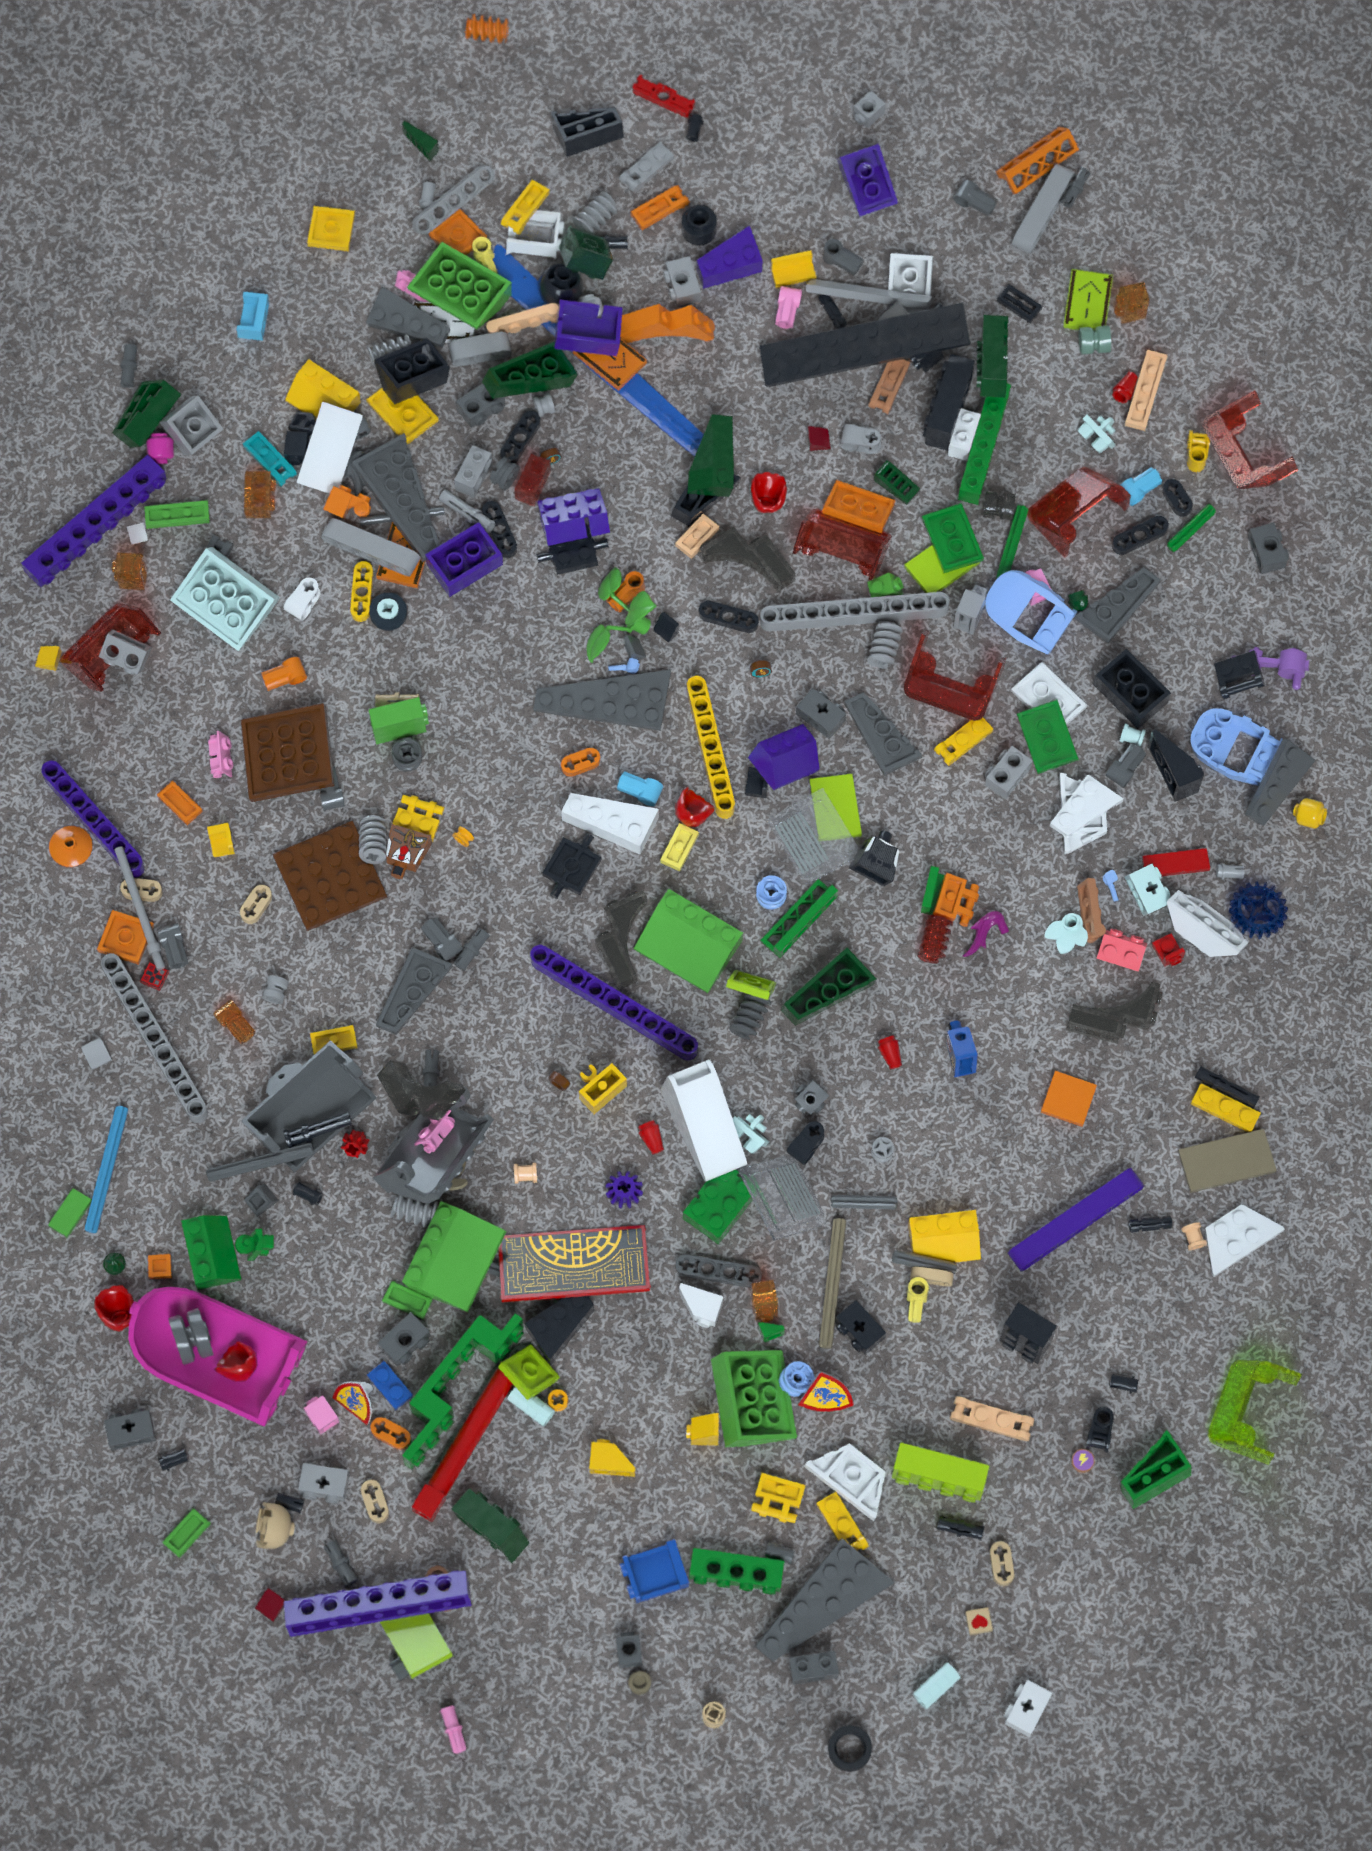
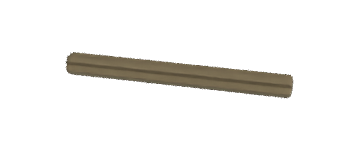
M842 1218L834 1219L819 1342L820 1348L830 1349L833 1346L846 1220Z

